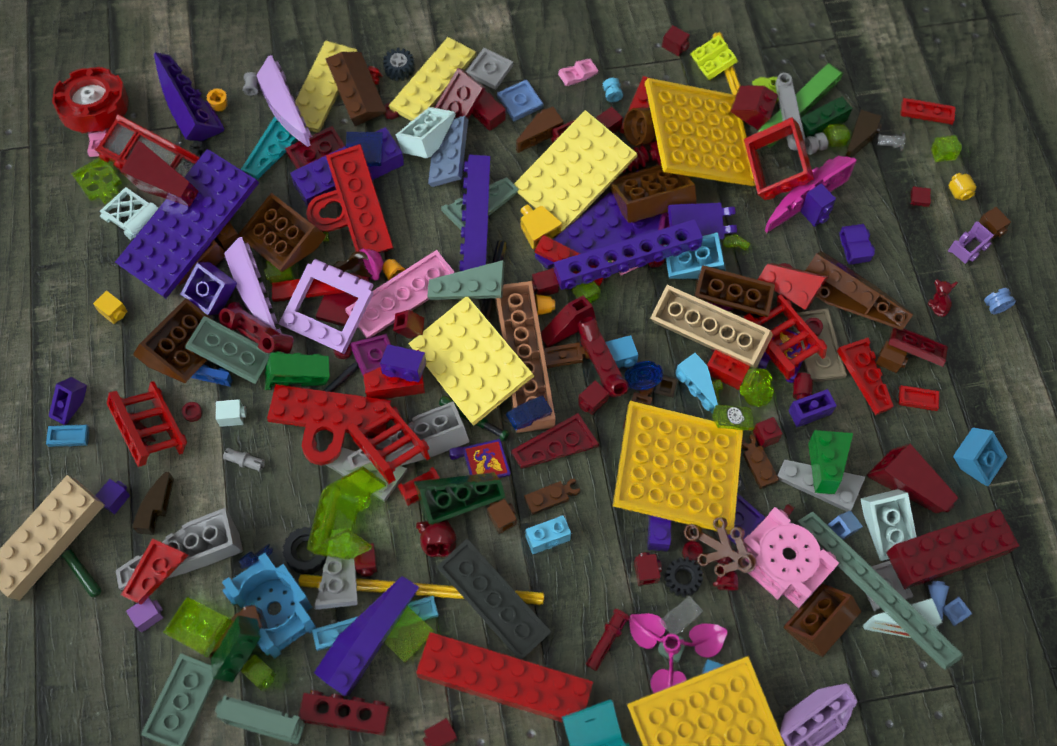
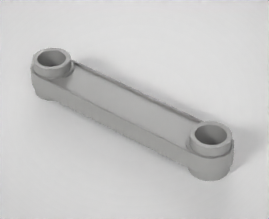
M781 73L776 79L775 86L782 119L785 121L793 117L799 123L803 140L805 141L792 77L788 73ZM794 135L786 136L789 148L798 150Z

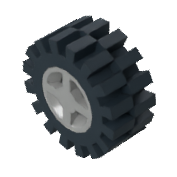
M397 48V51H394V49H391V53L388 51L384 55L383 64L387 77L390 76L392 80L395 78L396 81H399V78L404 81V77L409 79V75H413L415 64L413 55L410 54L409 50L405 51L402 48V51H400V48Z

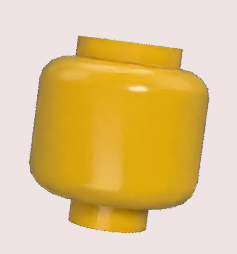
M958 173L951 178L952 181L949 183V189L955 199L965 201L974 196L976 185L969 174Z

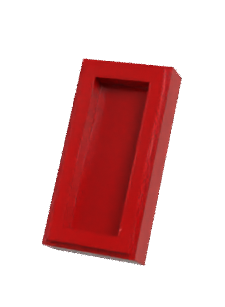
M901 385L899 387L898 405L937 411L939 409L940 391Z

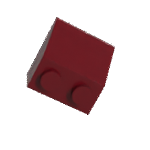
M740 86L730 112L759 130L770 120L778 94L766 86Z

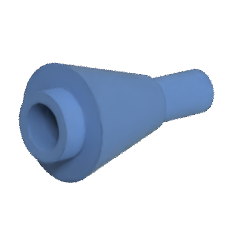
M932 581V585H928V589L939 616L943 620V607L949 586H945V582Z

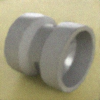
M822 132L815 134L814 137H806L804 141L806 151L810 155L816 153L817 150L822 151L828 147L827 138Z

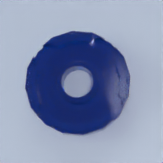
M642 361L635 363L630 370L628 368L624 376L630 388L646 390L655 387L662 381L663 371L659 364L655 365V362Z

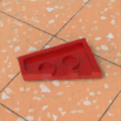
M152 539L121 595L141 605L189 555Z

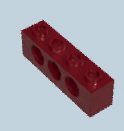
M311 690L310 694H303L298 717L308 724L385 736L390 708L382 701H373V704L365 703V699L352 697V700H346L344 696L339 694H331V697L323 696L322 692ZM322 704H329L328 712L320 714V706ZM349 707L350 714L347 717H340L341 709ZM364 711H371L372 716L369 720H361V714Z

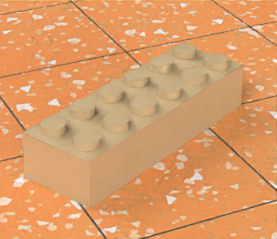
M666 285L650 318L659 326L712 350L720 351L754 369L757 368L773 336L771 330L669 285Z
M67 475L0 548V590L7 597L20 601L105 504L78 480Z

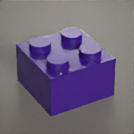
M210 262L196 263L181 295L207 315H216L224 309L237 282Z

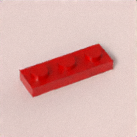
M903 98L900 116L952 125L955 119V106Z

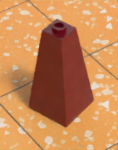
M141 141L137 142L120 171L141 191L189 207L199 192L188 180Z
M911 444L891 449L866 474L868 478L891 490L899 489L907 492L910 500L934 513L950 511L955 506L953 503L958 499L956 494Z

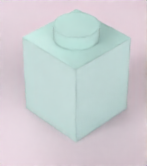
M240 399L216 401V421L220 427L243 425V418H246L247 412Z

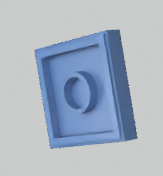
M528 80L497 93V98L505 107L513 122L544 108L543 102Z

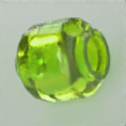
M830 124L823 131L829 147H843L850 139V132L844 124Z

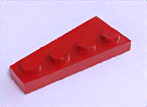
M868 337L839 347L837 353L875 415L890 410L894 406L887 386L881 380L882 373L880 368L876 366V356L874 351L870 349L869 344L871 342Z

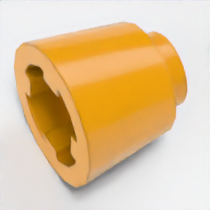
M213 89L207 94V100L213 110L223 111L226 109L227 97L225 91Z
M394 259L386 260L382 268L388 281L406 270Z
M535 295L537 315L548 314L555 310V299H551V296Z

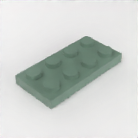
M206 316L202 318L185 347L254 384L259 379L270 356V353H265L258 348L259 344Z
M180 653L141 733L142 736L166 746H185L216 680L213 679L211 665Z

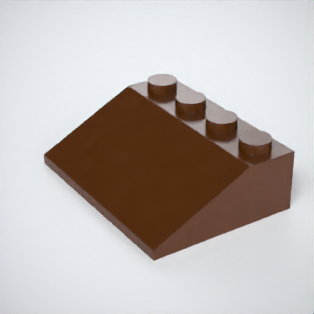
M662 165L619 176L609 185L619 209L628 223L668 213L669 205L696 204L695 184L685 175L663 172Z
M270 193L238 234L239 237L243 238L244 242L248 243L249 246L281 272L314 252L326 238L323 232L272 193Z
M185 298L138 345L133 355L147 367L182 383H186L208 360L186 349V344L204 316L209 319L211 318Z

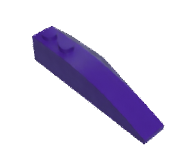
M155 52L154 59L162 91L172 116L185 139L201 142L223 132L225 128L209 102H204L201 98L202 93L198 89L195 90L191 86L192 81L181 74L183 70L170 55Z
M401 576L338 635L314 673L344 696H350L420 587Z

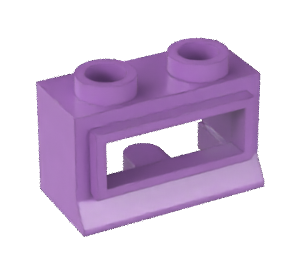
M977 221L968 233L965 232L960 237L959 241L955 240L952 243L948 252L953 253L965 264L969 260L973 262L980 255V250L986 251L992 243L990 241L994 235ZM975 238L981 244L970 253L964 247Z

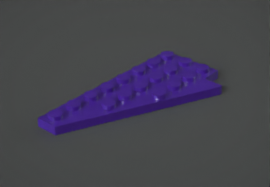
M611 191L553 240L582 254L658 231L661 214L652 218L641 219L638 222L628 223L623 217ZM537 253L535 254V258L545 268L550 269L554 267V262Z

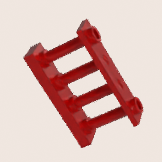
M780 294L777 296V307L770 310L768 317L760 316L759 318H753L748 313L743 318L761 326L766 321L783 312L788 320L771 330L772 338L793 325L800 332L781 345H776L771 338L765 350L771 361L789 380L795 374V366L813 354L818 353L822 359L825 358L827 345L815 335L792 308L791 302ZM804 339L812 346L792 359H788L784 355V351Z
M154 381L150 382L147 393L124 399L119 396L117 391L109 392L106 404L138 467L146 465L148 456L157 451L175 447L179 455L183 454L187 445L186 437L184 434H181L163 399L161 389L157 387ZM151 400L155 407L134 414L128 413L125 408L128 405ZM157 415L160 416L163 424L142 430L136 429L133 424L135 421ZM167 431L171 438L170 440L150 446L144 445L141 440L142 437Z
M385 402L384 406L387 414L364 428H358L354 422L349 424L347 428L354 442L388 484H391L396 480L393 474L395 468L419 453L426 460H429L430 456L427 450L430 448L424 439L420 440L403 421L398 409L395 406L392 408L388 402ZM390 420L395 423L394 426L373 439L366 438L367 434ZM399 431L404 433L405 436L382 450H376V446ZM410 441L415 446L391 462L389 460L385 461L386 456Z

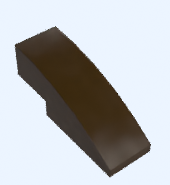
M165 472L154 483L143 499L132 526L138 534L154 535L158 516L166 517L174 482L170 472Z

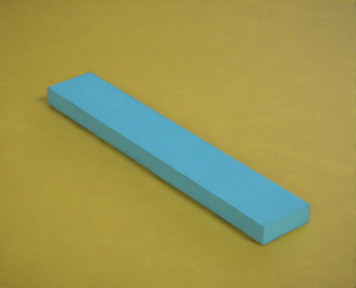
M434 596L410 602L394 628L439 617ZM358 617L312 629L316 650L330 648L338 635Z

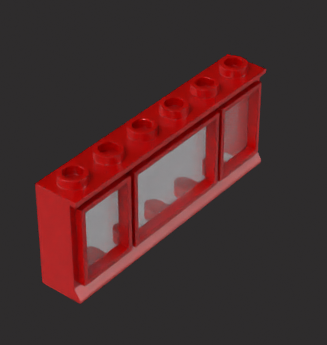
M117 114L116 120L98 147L95 148L101 160L107 163L111 161L116 168L121 170L137 142L141 141L183 177L200 158Z

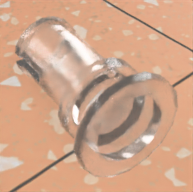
M902 133V136H898V134H895V136L879 134L877 145L893 146V148L900 147V151H902L905 145V133Z

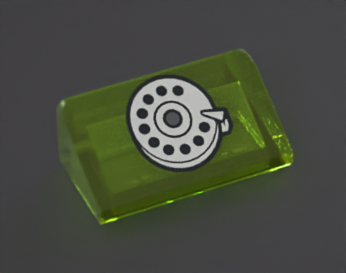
M715 406L712 418L717 428L754 430L753 415L750 407Z

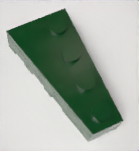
M494 472L414 481L424 517L429 525L506 498L501 479Z

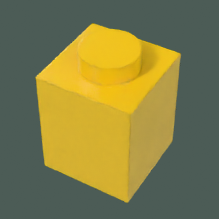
M107 290L93 303L97 311L113 324L123 319L128 312L123 303Z

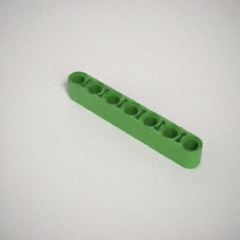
M828 63L795 95L800 118L840 81L843 72ZM781 109L758 132L782 122ZM777 141L770 143L766 146L771 148Z

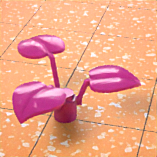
M649 613L630 615V630L635 642L645 649H652L657 641L663 642L664 649L669 654V671L660 669L651 678L653 693L686 681V677L682 672H673V655L679 653L681 645L695 646V651L699 656L711 658L721 651L727 636L725 628L705 623L696 625L691 629L689 637L692 643L686 642L683 639L680 640L675 634H668L662 637L665 633V624L659 616Z

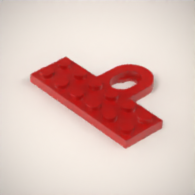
M359 144L326 155L336 190L319 195L311 200L307 207L308 221L321 232H330L348 226L356 252L361 249H370L382 253L394 249L362 145ZM333 202L341 204L342 213L338 218L331 219L320 216L321 209L325 208L327 204Z
M275 384L267 420L272 423L305 427L302 440V450L305 458L316 465H327L334 462L340 456L345 433H349L347 426L354 422L358 428H364L387 414L384 403L388 402L391 406V400ZM387 423L367 434V436L376 437L386 431ZM321 430H328L334 435L332 443L328 445L325 451H319L316 448L315 435Z

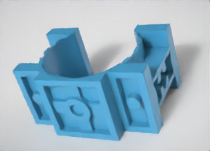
M263 553L258 557L260 561L232 580L228 577L222 581L225 589L222 591L233 606L238 604L242 609L248 605H256L262 610L268 629H260L261 638L258 641V645L266 655L271 654L275 659L281 654L280 651L306 632L311 633L312 629H316L306 613L312 606L285 565L282 564L276 569L266 553ZM274 602L281 604V611L277 615L268 613L269 605Z

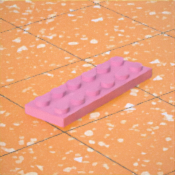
M437 250L372 291L374 294L358 325L359 330L366 339L378 334L394 323L395 313L406 310L413 311L429 300L427 297L429 279L455 272ZM356 302L350 305L349 307L345 308L346 313L349 316Z

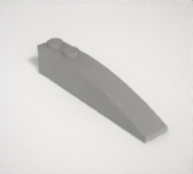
M454 401L419 414L412 418L411 423L407 424L420 440L424 439L430 448L427 450L430 457L469 443L466 430ZM399 431L378 444L376 450H382L405 436L404 433ZM410 441L386 456L385 461L389 460L391 462L415 446ZM361 449L348 456L352 472L377 470ZM419 453L401 465L417 462L425 458Z
M226 508L187 522L182 526V529L174 534H169L162 541V543L189 555L168 578L188 573L243 552L239 532ZM143 555L136 556L116 570L118 588L120 590L126 587Z

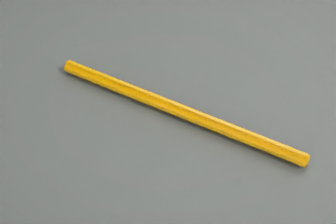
M301 574L298 581L299 586L319 588L322 576ZM356 579L357 591L384 593L395 583V581ZM414 583L420 587L415 595L465 599L454 586ZM515 591L526 604L542 605L544 603V593Z

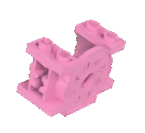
M774 507L759 526L744 539L747 552L752 553L757 561L756 568L748 574L777 600L784 595L795 606L800 608L836 568L839 562L836 561V557L831 552H826L824 549L820 551L817 540L807 529L790 523L791 520L783 510H778ZM783 549H793L796 553V558L793 560L785 559L782 554Z

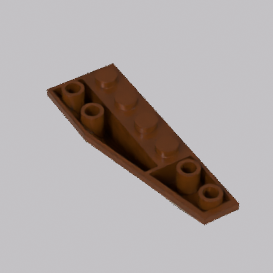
M823 251L816 253L805 270L829 276L816 295L817 298L828 305L900 330L904 329L913 316V313L885 292Z

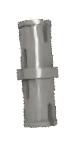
M227 448L226 452H224L223 459L239 464V467H248L259 472L263 470L261 467L264 468V459L250 456L247 452L241 453Z

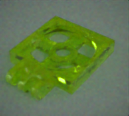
M100 158L71 173L90 201L99 197L106 204V196L111 201L113 199L112 192L115 196L119 194L115 187L122 184L120 178L111 166ZM96 167H103L104 169L101 170V171H98V170H95L94 168H96ZM88 172V178L82 181L83 176ZM112 174V181L105 184L103 181L104 177ZM94 176H100L98 180H93ZM92 184H97L99 187L95 191H88L86 189Z

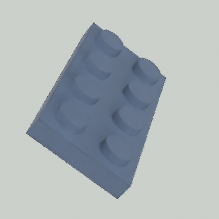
M465 116L453 119L439 149L431 156L428 181L431 187L462 179L468 119Z

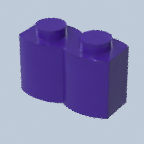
M864 224L842 227L839 235L848 264L870 262L875 254V248L869 241V230L866 229Z

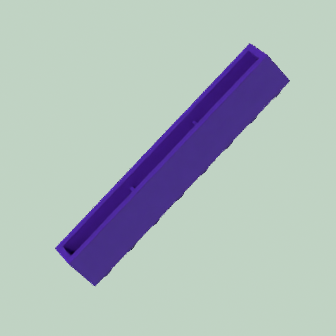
M469 155L468 161L464 163V172L468 173L467 178L464 177L463 188H467V194H463L462 205H466V210H462V221H465V227H461V238H464V244L461 243L460 254L464 255V258L460 260L459 271L486 265L490 156Z

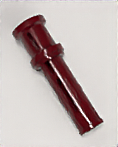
M615 608L613 610L612 618L608 624H605V631L585 664L592 670L598 671L616 637L621 636L623 626L626 621L630 620L629 615Z

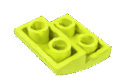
M720 35L712 38L690 53L708 80L738 62L736 56L731 52Z

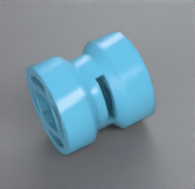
M609 78L605 80L603 88L606 92L607 101L617 102L621 100L623 92L620 88L619 79Z

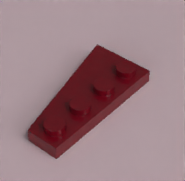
M579 413L511 450V453L520 468L523 469L597 448L599 443Z

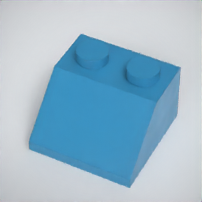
M978 428L971 429L953 456L962 471L985 486H989L1007 459V455L994 432Z

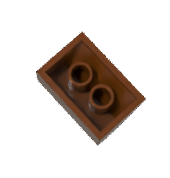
M821 583L784 625V629L807 650L823 657L857 618L861 610L852 595Z

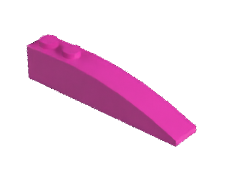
M837 156L834 159L827 160L822 167L813 169L814 180L809 181L806 185L793 188L786 195L768 220L765 232L768 233L799 213L807 193L821 183L831 192L848 181L857 160L851 157Z

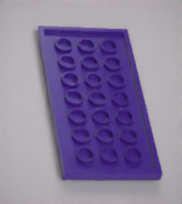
M208 149L184 177L199 191L191 206L189 207L166 199L115 261V263L165 299H167L259 184L255 178Z

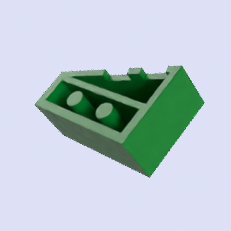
M270 353L265 367V390H271V386H275V384L284 386L301 384V387L326 385L330 377L329 356H323L322 354L304 355L303 353Z
M814 430L808 446L815 493L835 495L842 482L853 433Z

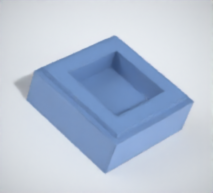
M957 597L943 607L944 614L954 626L972 614L960 597Z

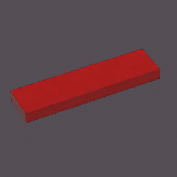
M314 278L305 298L346 292ZM300 279L273 282L272 300L274 302L290 300Z

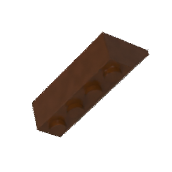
M339 52L325 58L350 119L355 126L387 113L361 52Z
M702 265L697 278L694 297L768 317L775 284Z

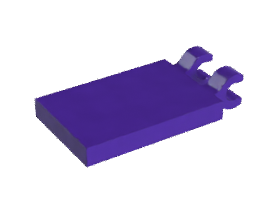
M721 203L668 206L670 227L695 219L702 236L718 233L720 240L724 239V234L737 232V225L723 226L722 216L735 215V207L722 208Z

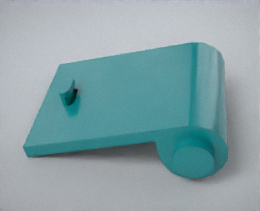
M612 700L562 717L570 746H630L629 743H624Z

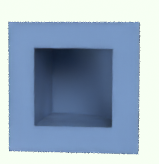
M851 510L837 516L828 524L842 540L863 527Z

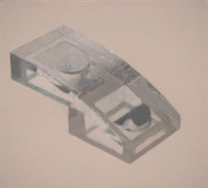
M688 596L659 622L670 634L678 635L699 617L703 610Z

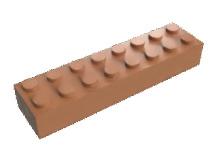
M532 281L503 285L502 298H495L501 337L534 375L532 379L511 395L516 433L549 429L555 426V413Z

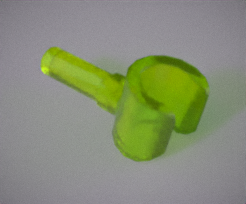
M718 379L713 381L712 384L718 407H720L718 391L723 389L721 380Z

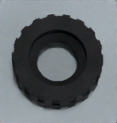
M312 527L298 528L296 531L291 532L288 538L286 537L285 544H283V556L288 566L296 573L303 575L313 574L324 567L329 544L319 530H315ZM310 541L315 544L316 554L312 559L302 560L297 556L296 550L300 543Z

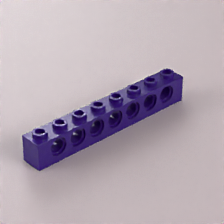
M694 219L554 262V272L561 290L572 289L576 285L588 284L598 278H607L612 274L624 273L634 267H643L647 263L659 262L670 256H679L686 251H695L701 247L703 236Z

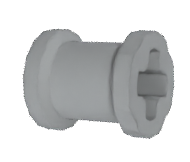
M248 72L244 74L245 85L243 86V92L246 95L258 94L256 73Z

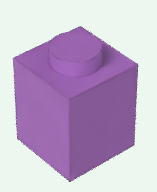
M149 597L141 605L137 603L126 610L135 627L141 632L164 618L160 613L163 608L157 600L152 601Z

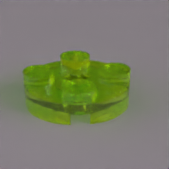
M749 369L747 371L743 384L740 386V394L744 396L749 405L761 407L771 401L774 393V387H771L770 381H773L771 374L766 369Z

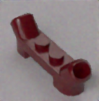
M229 303L227 308L220 311L219 320L223 326L230 330L236 329L259 344L258 348L263 352H283L285 354L291 352L294 341L291 335L279 333L243 310L240 303Z
M587 317L578 322V329L581 335L580 341L584 350L588 352L601 379L602 387L609 392L611 397L624 395L628 391V382L622 377L599 331L596 319Z

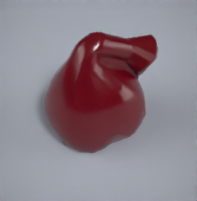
M447 520L431 525L427 521L417 522L416 529L421 534L420 544L426 555L430 557H447L455 550L457 537Z

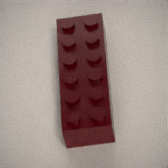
M999 509L895 544L886 554L904 590L1009 554L1019 547V544Z

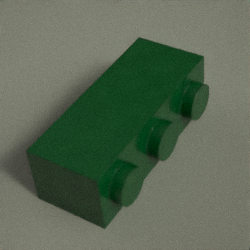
M843 96L801 117L805 138L809 136L814 137L815 134L820 132L825 133L848 121L852 107Z
M237 615L211 658L213 679L234 682L261 638L258 619Z

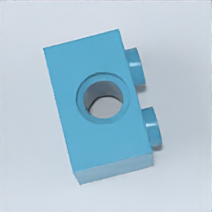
M564 515L527 528L525 537L532 554H536L570 541L571 532Z

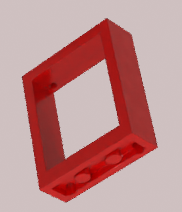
M793 117L744 139L757 193L764 200L773 199L776 195L789 192L797 186L806 185L809 181L814 180L799 123ZM793 134L803 172L767 187L757 149Z

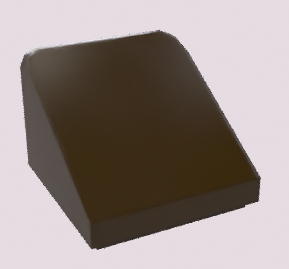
M661 374L662 377L656 385L655 393L673 398L678 378Z

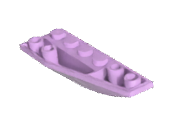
M272 55L268 56L256 76L270 110L290 134L307 147L311 146L309 141L311 133L309 128L306 127L298 106H295V100L290 93L288 85L285 83L286 78L283 71H281L279 62H275Z
M239 237L224 253L233 280L237 282V290L252 316L281 333L280 328L276 329L274 325L278 323L275 314H270L269 309L272 308L270 300L263 295V293H266L264 284L258 281V278L261 276L248 243L244 244L243 238Z

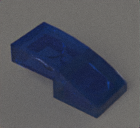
M542 395L506 413V416L516 431L532 425L535 420L550 416L553 411Z

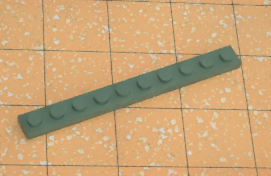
M814 512L797 521V525L807 529L815 537L820 549L831 552L836 557V561L839 562L837 566L944 670L962 658V653Z

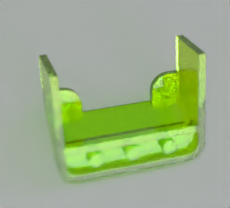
M361 467L326 486L320 496L307 549L316 555L345 560L355 558L372 549L371 544L353 533L358 512L370 505L372 493L386 487V483L365 467Z

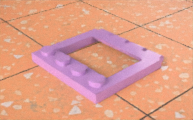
M314 259L312 264L307 265L279 325L345 354L374 294L371 291L373 283L363 279L359 280V277L347 272L343 273L342 270L331 265L327 267L326 263ZM314 278L358 297L342 332L298 312Z

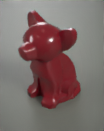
M935 280L936 292L933 300H929L928 305L931 306L937 316L943 317L949 313L952 306L949 293L958 284L957 281L950 284L947 281Z
M729 557L715 560L718 564H729L733 561ZM720 566L719 570L723 573L724 569ZM730 571L724 576H717L713 586L719 590H738L739 582L736 571Z

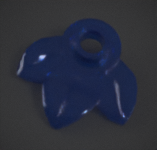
M267 544L255 554L250 551L239 560L241 569H248L257 561H260L258 557L263 553H266L269 557L273 552L272 547L268 549L270 544Z

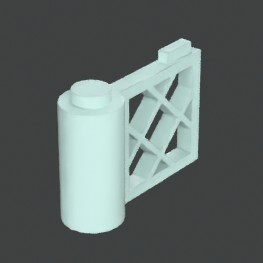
M125 187L100 210V217L108 223L112 221L125 230L124 234L130 240H133L158 210V207L151 202L148 203ZM128 194L130 201L122 202V199ZM134 205H143L140 209L134 210ZM130 206V211L121 212L122 207ZM112 208H117V213L109 214L108 212ZM129 216V219L123 224L121 217Z

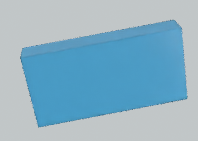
M88 425L48 426L46 445L48 447L88 445L90 427Z

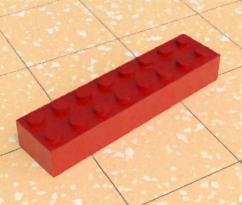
M432 632L429 633L416 672L417 677L559 722H563V716L586 708L593 681Z

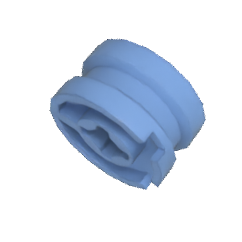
M1009 288L999 289V292H993L984 299L985 304L990 307L989 311L991 314L1001 313L1016 303L1014 297L1010 296Z

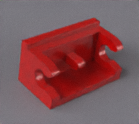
M717 350L714 351L707 364L711 377L737 390L740 389L750 368L749 365Z
M434 467L404 484H398V489L407 506L419 501L414 481L440 479Z

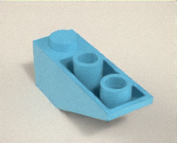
M693 353L677 366L676 376L681 383H685L688 386L690 393L694 397H698L702 406L707 411L715 414L718 403L708 366L696 353Z

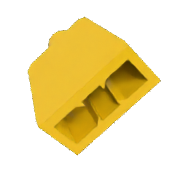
M530 205L522 207L521 213L524 216L521 217V229L533 250L536 249L543 235L552 239L561 233L562 223L543 206H539L534 210Z

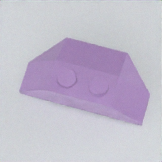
M841 684L817 689L785 713L779 732L785 746H823L843 731L851 717L853 707L857 704V700L849 685Z

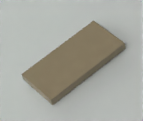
M828 308L797 312L804 322L813 317L818 318L823 323V330L817 337L822 339L827 345L825 358L822 359L818 353H815L803 361L805 372L811 375L813 382L846 378L847 374L844 363L837 353L839 345ZM793 325L795 333L799 334L800 332ZM802 340V341H801L802 349H805V345H804V342H803V340Z

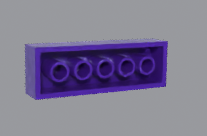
M386 127L332 152L335 153L361 144L372 180L404 165L403 153ZM326 156L290 172L293 185L307 207L315 197L336 190Z

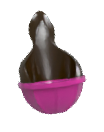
M361 249L358 252L352 253L348 260L337 261L332 266L342 271L351 270L357 275L377 281L383 268V259L377 251Z

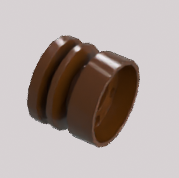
M650 107L630 109L625 116L623 127L627 141L634 146L647 145L657 141Z

